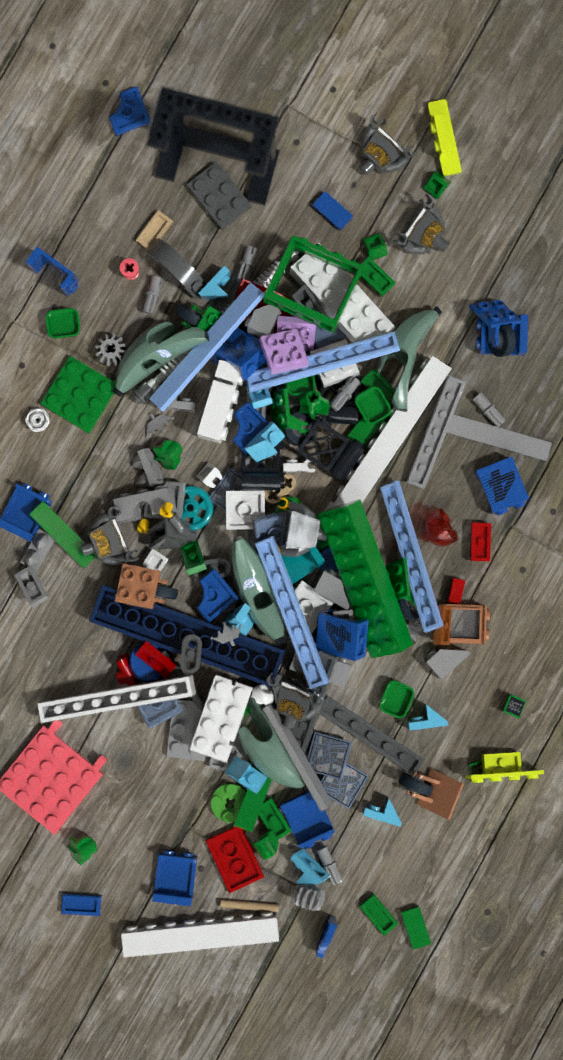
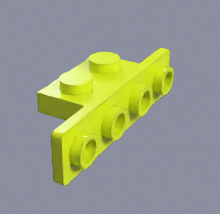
M447 100L429 102L430 131L432 134L434 133V149L439 155L443 176L459 174L462 169Z
M520 752L481 755L483 774L465 775V779H471L472 783L483 782V778H490V782L502 781V777H508V780H520V776L526 775L527 779H536L538 774H544V770L522 771Z

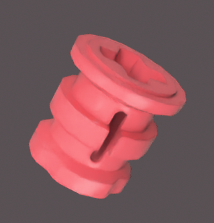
M131 258L125 259L120 264V272L126 279L134 280L139 275L138 263ZM126 268H133L134 271L131 273L130 271H127Z

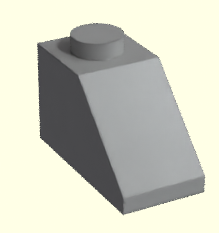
M271 305L254 310L253 315H249L245 323L247 333L259 339L261 336L272 334L282 310Z
M327 568L323 572L314 592L348 610L351 603L340 573L336 569Z
M433 649L426 655L427 660L424 662L442 680L470 653L467 650L438 649L436 651Z

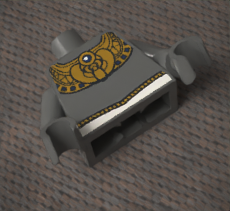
M376 114L371 116V124L368 125L364 132L361 143L362 158L365 162L360 166V169L366 175L373 169L380 174L398 171L411 157L418 155V151H415L412 155L410 154V149L413 146H408L404 149L380 126L377 129L376 126L383 122V117L377 123L374 120Z
M425 194L427 197L426 203L422 199L419 200L421 205L426 206V209L422 208L405 234L397 233L400 241L393 240L395 245H401L410 254H430L434 247L445 252L450 242L441 237L446 229L444 227L445 223L440 211L433 203L434 198L428 194Z
M115 505L95 519L87 535L89 543L81 545L80 550L84 557L94 553L96 560L117 566L129 561L136 562L139 558H132V553L137 552V550L129 551L116 521V517L120 516L122 512L115 514L113 512V509L117 507Z
M271 672L267 678V683L272 686L277 712L285 715L283 726L293 729L296 721L302 722L311 719L320 712L321 701L324 699L321 692L310 689L292 679L280 682L282 676L278 674L275 678Z

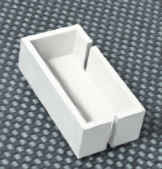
M219 360L215 373L217 380H213L197 435L201 439L221 444L222 440L226 441L229 431L226 426L228 422H232L234 415L232 407L233 404L237 405L240 395L238 387L243 385L244 380L241 377L239 368L226 361Z
M216 674L190 750L227 763L233 746L229 742H234L253 687L237 681L235 686L231 685V679Z

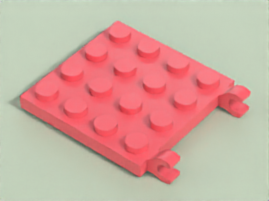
M55 720L49 728L44 725L0 779V791L54 835L104 773L100 769L108 760L101 755L93 765L55 734L63 724L60 720Z

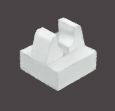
M209 462L196 476L204 484L212 488L216 486L212 482L215 477L220 480L223 478L220 471Z

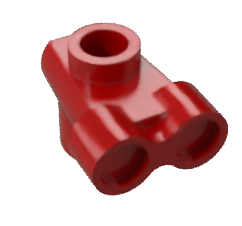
M128 654L119 656L118 660H116L119 671H116L118 683L120 686L136 684V675L129 668Z

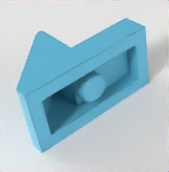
M224 266L198 293L199 297L202 300L229 299L220 286H225L229 282L230 270Z
M247 380L245 381L254 409L272 404L268 388L250 393Z
M270 422L244 449L255 462H259L277 453L274 447L285 435L275 423Z
M246 603L232 610L224 621L231 629L233 628L232 625H235L236 628L242 625L239 633L241 635H247L255 623L247 614L251 607Z
M424 704L426 719H423V716L412 717V721H407L409 730L448 726V721L426 704Z
M237 757L233 759L224 772L256 795L267 780V777L251 767L250 763Z
M388 797L383 811L380 810L381 807L370 804L369 807L364 806L363 816L401 827L402 823Z
M304 849L294 853L291 857L295 866L304 872L296 882L297 884H321L330 877Z

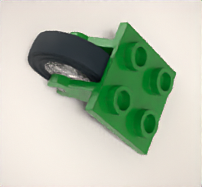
M179 303L174 311L183 318L181 324L186 328L196 326L206 332L223 315L222 312L209 305L206 306L205 310H202L193 303L190 307Z
M282 389L271 395L272 404H270V408L273 411L271 422L275 423L280 431L283 432L285 439L290 444L299 446L315 420L311 419L308 413L295 412L290 414L288 389Z
M402 558L385 565L404 619L414 620L419 618L409 584L407 558Z

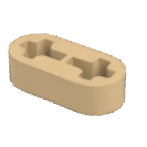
M284 475V479H292V487L286 486L283 490L280 488V492L276 495L277 500H269V491H265V499L268 503H278L281 500L280 498L287 496L295 488L296 480L292 475Z

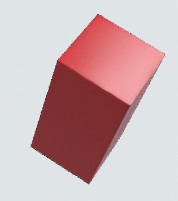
M452 578L448 602L461 603L465 580Z

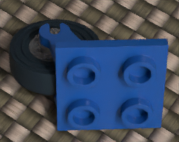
M501 300L470 304L469 308L488 325L487 343L492 354L497 357L510 355L514 351L516 344L514 326L515 324H520L522 320Z

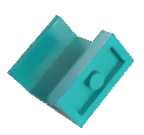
M316 547L310 548L309 552L298 557L282 556L292 585L325 564V560Z

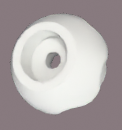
M41 408L31 409L25 418L28 428L34 432L45 430L50 421L47 412Z
M260 684L252 689L251 697L255 698L258 704L268 706L273 703L274 692L269 686Z

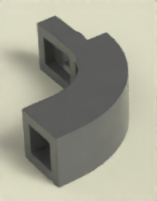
M160 238L146 251L194 299L199 296L198 293L207 285L200 277V274L178 252Z

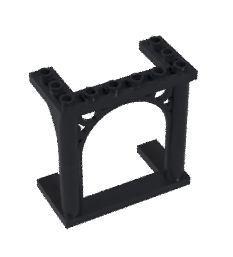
M162 86L146 142L147 147L162 151L155 176L159 179L174 182L184 147L246 162L244 172L254 174L247 200L251 203L266 206L280 150L276 149L275 142L279 116ZM189 116L251 132L254 134L252 143L186 126L183 117Z

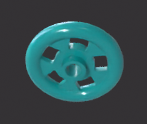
M192 485L185 486V494H188L189 499H186L183 504L182 521H185V517L193 518V523H190V529L196 531L203 528L210 521L213 514V502L204 489ZM197 495L203 499L201 504L194 500ZM193 505L194 510L191 512L187 511V506ZM200 509L206 510L203 518L197 516Z

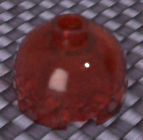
M437 508L430 512L423 522L424 531L422 535L424 539L438 547H445L458 541L456 529L452 531L449 523L451 519L442 508Z

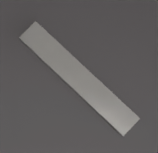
M450 375L447 376L406 483L425 489L466 381Z
M453 415L446 432L545 462L548 459L552 445L548 441Z
M274 702L263 708L264 713L320 811L327 809L333 803L290 728L283 726L284 718L281 713L277 712V705Z

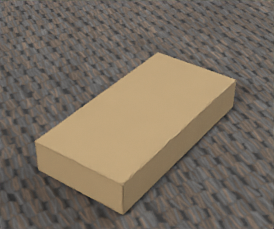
M157 210L136 238V242L148 250L158 238L162 239L174 223L173 220Z

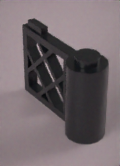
M317 374V382L321 383V396L324 398V393L329 389H331L337 395L338 392L333 387V385H330L324 389L322 382L319 378V375ZM359 386L353 392L354 401H346L341 409L337 411L330 407L328 416L316 414L315 419L321 421L324 418L332 424L357 425L358 407L355 399L359 395Z
M322 418L321 421L316 419L296 452L344 482L365 451L363 448L364 444L356 438L352 441L331 428L332 423ZM318 425L325 429L326 436L315 438L314 431ZM339 437L343 440L339 447L331 448L330 438ZM327 439L329 449L318 451L316 441ZM314 442L316 452L308 454L302 450L307 443ZM330 452L331 460L325 465L320 462L319 454Z
M284 438L274 447L277 453L276 456L273 455L272 457L276 460V467H267L263 463L266 459H263L255 467L246 468V460L250 455L246 456L242 451V491H280V487H284V475H280V450H284Z

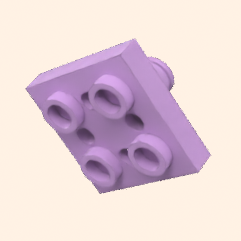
M294 315L291 317L278 316L277 333L297 329L304 350H314L316 325Z
M297 329L260 337V344L271 375L308 366L309 362Z

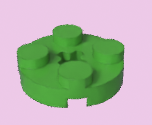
M233 783L219 786L211 799L214 815L226 823L235 822L246 790L242 786ZM227 798L230 800L235 799L233 808L225 805Z

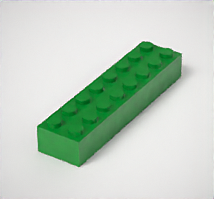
M361 499L334 506L319 513L320 522L357 620L361 618L369 620L366 646L371 659L402 653L413 645V641Z

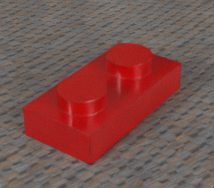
M471 523L470 561L490 562L491 523Z
M147 641L135 654L164 678L176 667V664L170 658L163 655L155 646Z

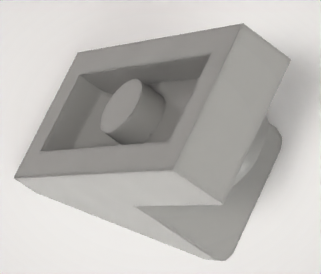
M177 396L166 410L196 413V403H193L192 399L181 398V401H178Z
M31 565L14 575L32 608L49 599L45 591V585Z

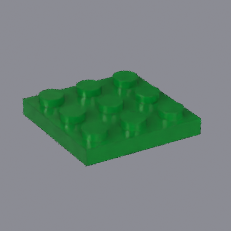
M69 356L42 400L41 405L90 434L115 393L112 391L116 387V383L74 357Z

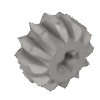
M114 333L111 339H109L108 334H105L106 340L103 341L99 338L98 341L101 345H95V348L100 350L95 355L101 357L99 360L101 363L106 361V365L110 366L111 361H113L114 365L117 366V359L122 360L121 354H125L126 350L123 349L127 347V344L122 343V337L116 339V334ZM108 347H114L115 352H109L107 350Z
M296 884L292 894V901L297 906L307 910L318 911L324 904L325 892L315 885Z

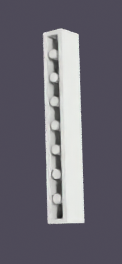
M193 675L43 701L38 703L41 723L190 697L196 694Z
M263 912L261 916L244 914L242 918L224 916L222 920L205 918L203 922L186 920L184 924L166 922L164 926L147 924L145 928L128 926L121 933L123 957L279 941L277 914L272 912Z

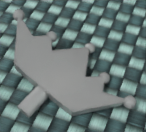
M151 413L149 416L152 421L147 424L146 438H148L150 432L155 434V429L164 433L163 423L168 425L167 420H173L174 417L160 414L155 418Z
M420 618L409 620V624H406L415 644H418L416 637L421 636L417 632L423 629L422 625L418 623Z
M224 622L223 633L217 631L218 637H211V639L222 644L230 641L231 646H234L233 639L239 637L242 625H239L240 627L238 628L232 625L233 628L231 629Z

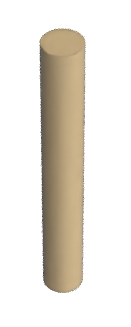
M221 900L220 908L278 912L279 904Z

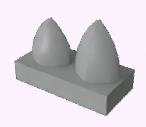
M144 448L137 451L138 454L134 458L132 466L144 469L145 472L139 476L135 485L148 488L165 484L158 462L155 461L153 449Z
M39 529L20 563L26 566L31 565L38 572L55 541L46 532Z

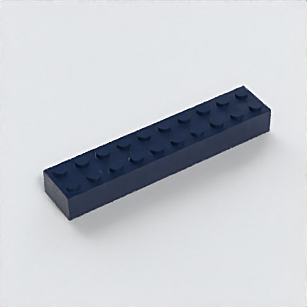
M102 585L89 622L144 642L147 641L150 644L180 655L183 639L191 634L197 635L202 640V663L272 687L267 683V678L271 672L276 677L285 650L239 634L238 638L233 639L234 646H231L230 641L222 644L211 639V637H218L217 631L223 633L224 628L156 603H154L153 609L115 602L117 589ZM191 640L189 642V646L191 648H194L196 646V642L194 640Z

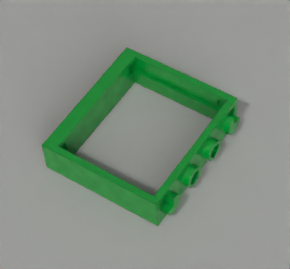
M293 235L264 294V303L335 333L363 273L364 266L356 263V260L344 258L339 252L334 251L332 253L326 250L323 245H314L304 237L300 238ZM295 249L354 275L334 319L275 293Z

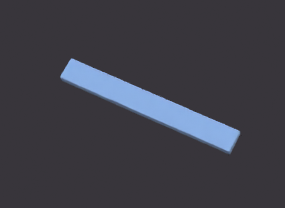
M252 283L244 289L207 332L209 334V342L195 346L149 398L160 410L165 411L262 300L264 293Z
M393 331L308 355L309 364L307 367L273 375L270 374L268 367L256 370L254 374L247 378L249 391L252 393L400 351L395 332Z
M396 480L380 487L401 558H407L409 584L423 631L429 632L444 625L400 482Z
M272 536L256 542L255 546L308 686L312 689L324 685L329 680L276 540Z

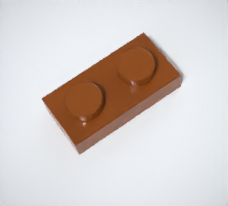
M437 605L444 626L434 629V644L449 645L452 606Z

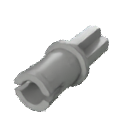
M247 245L245 247L243 259L239 262L241 266L236 279L238 283L241 282L242 278L248 280L251 269L254 268L253 262L258 249L255 247L252 249L253 246Z
M151 276L148 291L145 292L147 297L143 312L146 314H153L156 301L160 298L159 293L163 282L161 277Z
M350 376L345 385L338 389L339 393L330 403V407L335 411L340 410L347 399L352 398L351 395L360 385V381L354 378V376Z
M482 392L473 399L484 412L483 415L486 414L496 427L501 426L505 422V419L494 407L495 404L492 405Z
M324 846L316 850L323 864L322 868L330 875L331 884H339L342 878L335 865L336 861H333L328 847Z

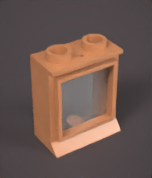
M439 604L441 606H452L450 643L486 644V640H489V629H486V621L490 620V610L487 609L486 605Z

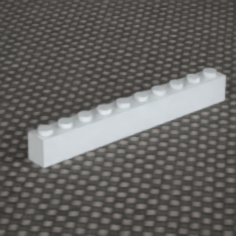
M434 356L430 360L426 358L420 367L423 371L419 376L416 374L410 382L412 387L408 392V411H397L393 407L389 415L391 419L388 423L383 422L378 430L381 434L377 439L373 437L367 446L370 448L367 455L364 453L357 461L359 467L356 471L351 470L346 478L349 482L345 487L341 485L336 493L339 497L335 503L331 501L325 510L361 499V502L364 501L452 368Z

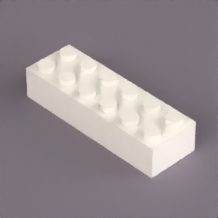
M305 254L291 266L289 274L300 286L305 284L326 315L334 319L352 278L344 270ZM358 285L337 326L352 343L390 333L396 329Z

